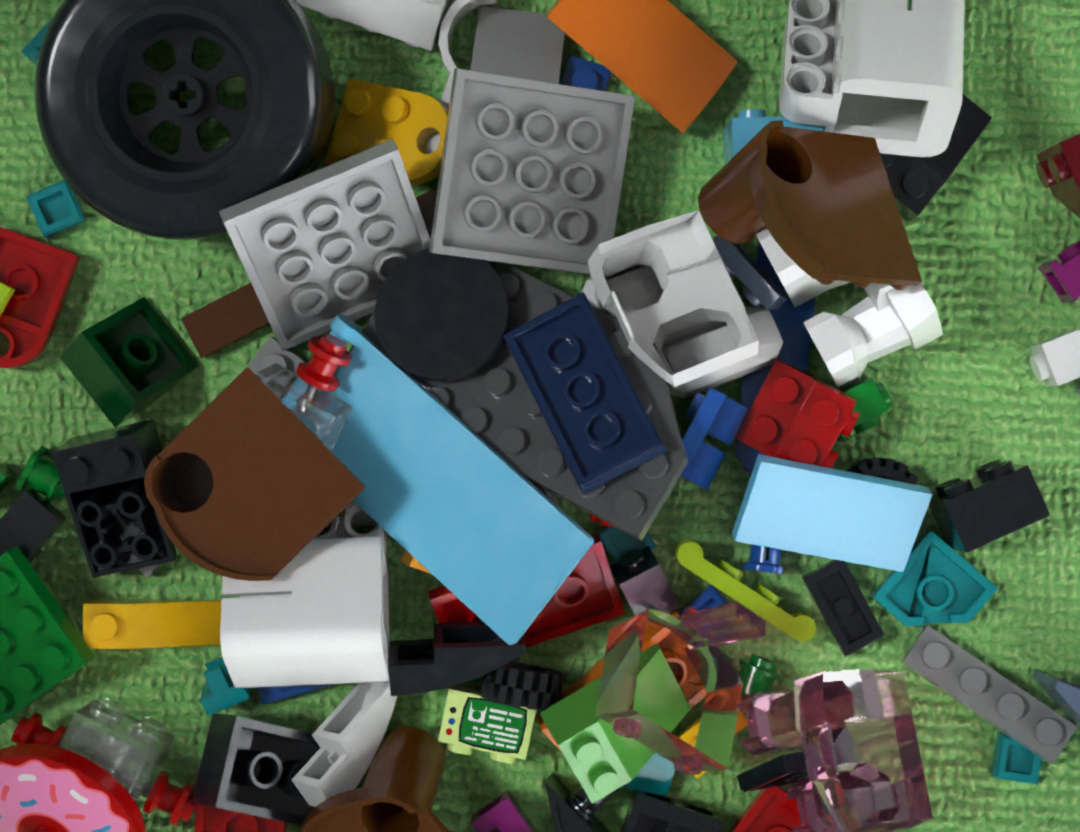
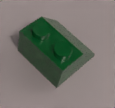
M145 297L82 331L60 356L61 360L114 427L146 409L198 367V364Z

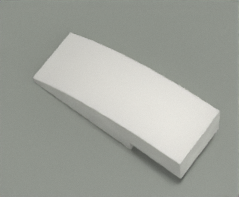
M390 682L358 683L312 734L320 749L292 779V782L308 805L316 807L332 796L356 789L383 740L394 710L397 696H391Z

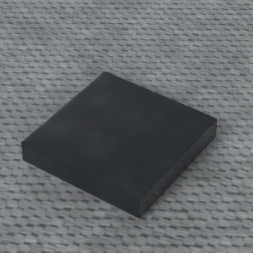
M858 742L784 754L737 775L740 790H744V792L812 781L859 762L862 755Z

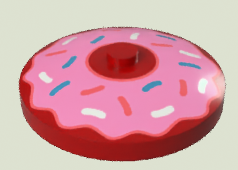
M19 744L0 750V832H146L142 814L129 792L109 772L91 760L69 750L44 744Z

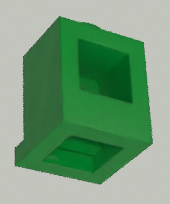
M873 378L864 379L842 390V392L858 399L853 410L861 413L854 426L856 434L880 423L878 415L888 411V408L893 406L882 383L876 385ZM839 434L836 441L845 442L851 439L852 437L851 435H849V437L847 438L846 436Z

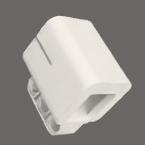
M790 0L783 39L779 94L781 114L790 122L824 126L825 132L875 138L879 152L883 154L914 157H932L941 154L949 145L962 106L965 0H911V11L907 10L908 0Z
M355 502L348 504L326 526V528L330 529L328 533L316 536L272 580L249 581L222 576V596H240V598L221 599V652L235 688L390 682L391 597L387 562V534ZM369 525L375 527L370 533L360 534L356 532L362 526Z

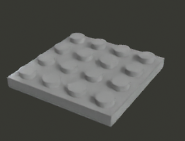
M455 68L429 252L590 274L588 260L597 246L614 239L635 96Z
M393 139L219 211L282 351L308 341L312 337H317L331 331L330 324L337 314H343L352 321L374 313L378 293L390 272L407 257L430 248L431 239L399 150Z

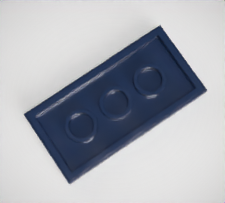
M584 292L503 335L583 495L667 451Z

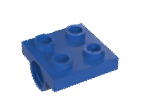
M711 387L706 396L697 392L685 415V419L692 423L685 436L681 435L689 461L681 477L706 490L711 485L726 453L704 442L705 436L708 435L731 446L749 412V409L727 398V395Z

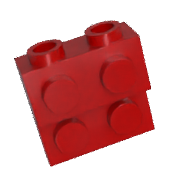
M777 358L735 439L770 457L832 468L839 455L838 452L832 450L833 445L839 434L847 438L849 437L861 414L853 410L858 399Z

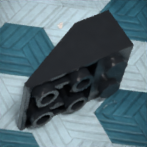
M153 419L72 437L51 452L93 578L172 562L177 559L175 545L162 528L155 509L146 496L144 486L147 467L153 458L162 451Z

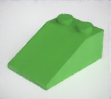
M656 643L539 714L593 804L630 782L690 711L691 707L660 647Z

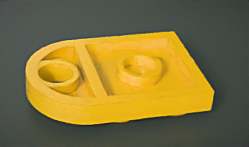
M349 78L324 163L327 165L334 164L393 139L399 150L411 185L427 183L440 175L449 109L440 101L423 93ZM439 132V147L433 153L427 154L425 149L427 139L433 133Z

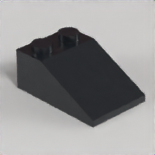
M964 94L949 145L944 152L932 157L880 153L899 213L907 221L920 214L992 119L991 116Z
M212 714L192 803L302 825L307 815L315 807L308 805L292 782V779L320 747L311 733L240 716Z

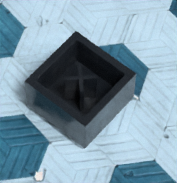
M1000 459L989 462L975 469L977 477L962 481L958 477L936 486L937 494L932 496L929 503L945 543L952 549L966 553L1050 516L1029 466L1012 464L1011 460L1002 463Z

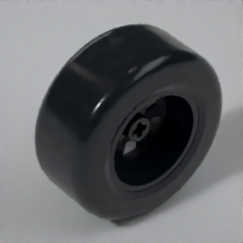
M65 0L47 28L36 63L34 95L37 121L44 144L57 170L70 188L100 215L124 228L151 237L170 240H192L228 234L219 211L314 172L322 159L332 129L335 89L328 53L313 21L296 0ZM201 37L210 39L224 48V57L209 71L195 65L193 60L195 43ZM168 39L173 45L176 64L168 71L160 73L147 63L145 53L155 44ZM235 77H242L246 87V105L239 110L226 107L219 101V85ZM134 82L150 85L156 92V106L139 115L131 112L129 102V86ZM187 88L196 92V98L188 100V103L179 99V94L186 92ZM214 118L229 130L230 138L219 148L207 152L202 147L198 129L204 122ZM164 121L172 122L181 129L180 148L175 154L166 152L151 142L152 133Z

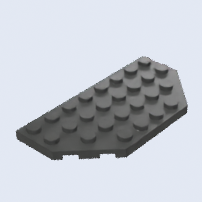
M496 262L490 264L502 280L510 301L511 319L508 332L573 298L507 263ZM592 307L667 451L584 495L580 491L506 341H504L499 352L488 364L485 363L477 370L465 376L455 378V381L433 382L412 376L529 481L641 542L689 462L666 381L628 348L629 344L618 319ZM374 311L362 332L385 352L377 336Z

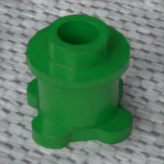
M42 445L38 451H34L30 456L24 471L15 485V489L22 491L27 486L46 496L45 501L51 503L55 497L62 500L65 497V492L55 462L46 456L48 448Z
M755 654L751 655L750 660L741 658L739 664L742 665L735 685H728L726 689L729 691L728 694L764 710H769L771 704L767 698L774 681L781 678V675L774 671L777 664Z

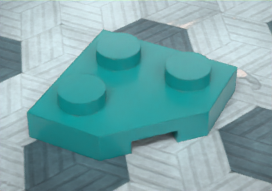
M927 529L914 544L904 572L892 570L870 596L907 627L936 623L970 622L998 588L933 531Z

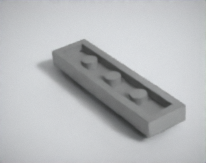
M928 625L922 628L900 662L1049 764L1055 763L1077 728L1075 724Z

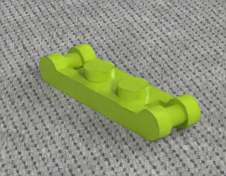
M683 539L675 545V559L703 580L800 642H806L814 637L816 624L810 616L801 611L787 613L777 606L781 598L761 584H758L755 590L740 582L744 573L724 560H721L718 566H715L703 558L704 552L702 547L695 541Z

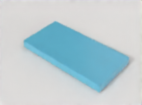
M758 454L732 531L734 541L904 572L933 494L929 487Z

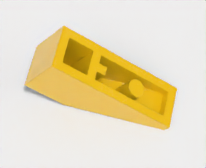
M93 599L83 603V640L90 649H141L221 645V600Z

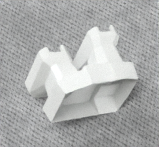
M699 211L654 223L603 242L597 246L589 258L588 266L591 278L587 279L582 293L584 292L592 307L618 319L629 344L628 348L642 362L669 383L670 394L686 399L696 395L697 392H704L709 390L710 387H717L771 366L777 359L783 340L769 309L756 308L755 306L745 308Z
M767 228L756 234L794 307L827 290L850 283V281L835 280L830 285H824L804 272L783 251ZM872 283L864 288L868 297L844 314L837 315L822 312L803 322L840 391L860 381L868 362L909 345H912L916 350L943 335L937 310L922 283L918 286H908L904 290H896L889 284Z

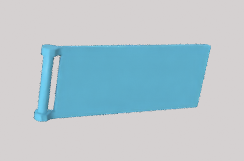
M337 314L330 324L332 330L329 335H333L344 342L347 340L354 345L350 352L352 359L348 366H340L335 373V376L340 381L337 390L333 392L323 390L302 422L366 486L353 501L508 645L516 644L593 545V537L409 373L399 367L361 331L354 321L343 314ZM298 377L282 400L294 413L309 385L300 377Z

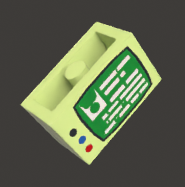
M458 684L449 687L438 742L447 743L446 749L451 752L471 755L473 749L490 752L489 758L492 760L515 764L516 758L526 760L536 710L527 709L526 707H514L510 704L504 705L497 701H489L481 697V689Z

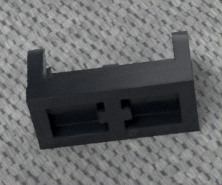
M633 790L620 832H719L723 821L718 812L672 797Z

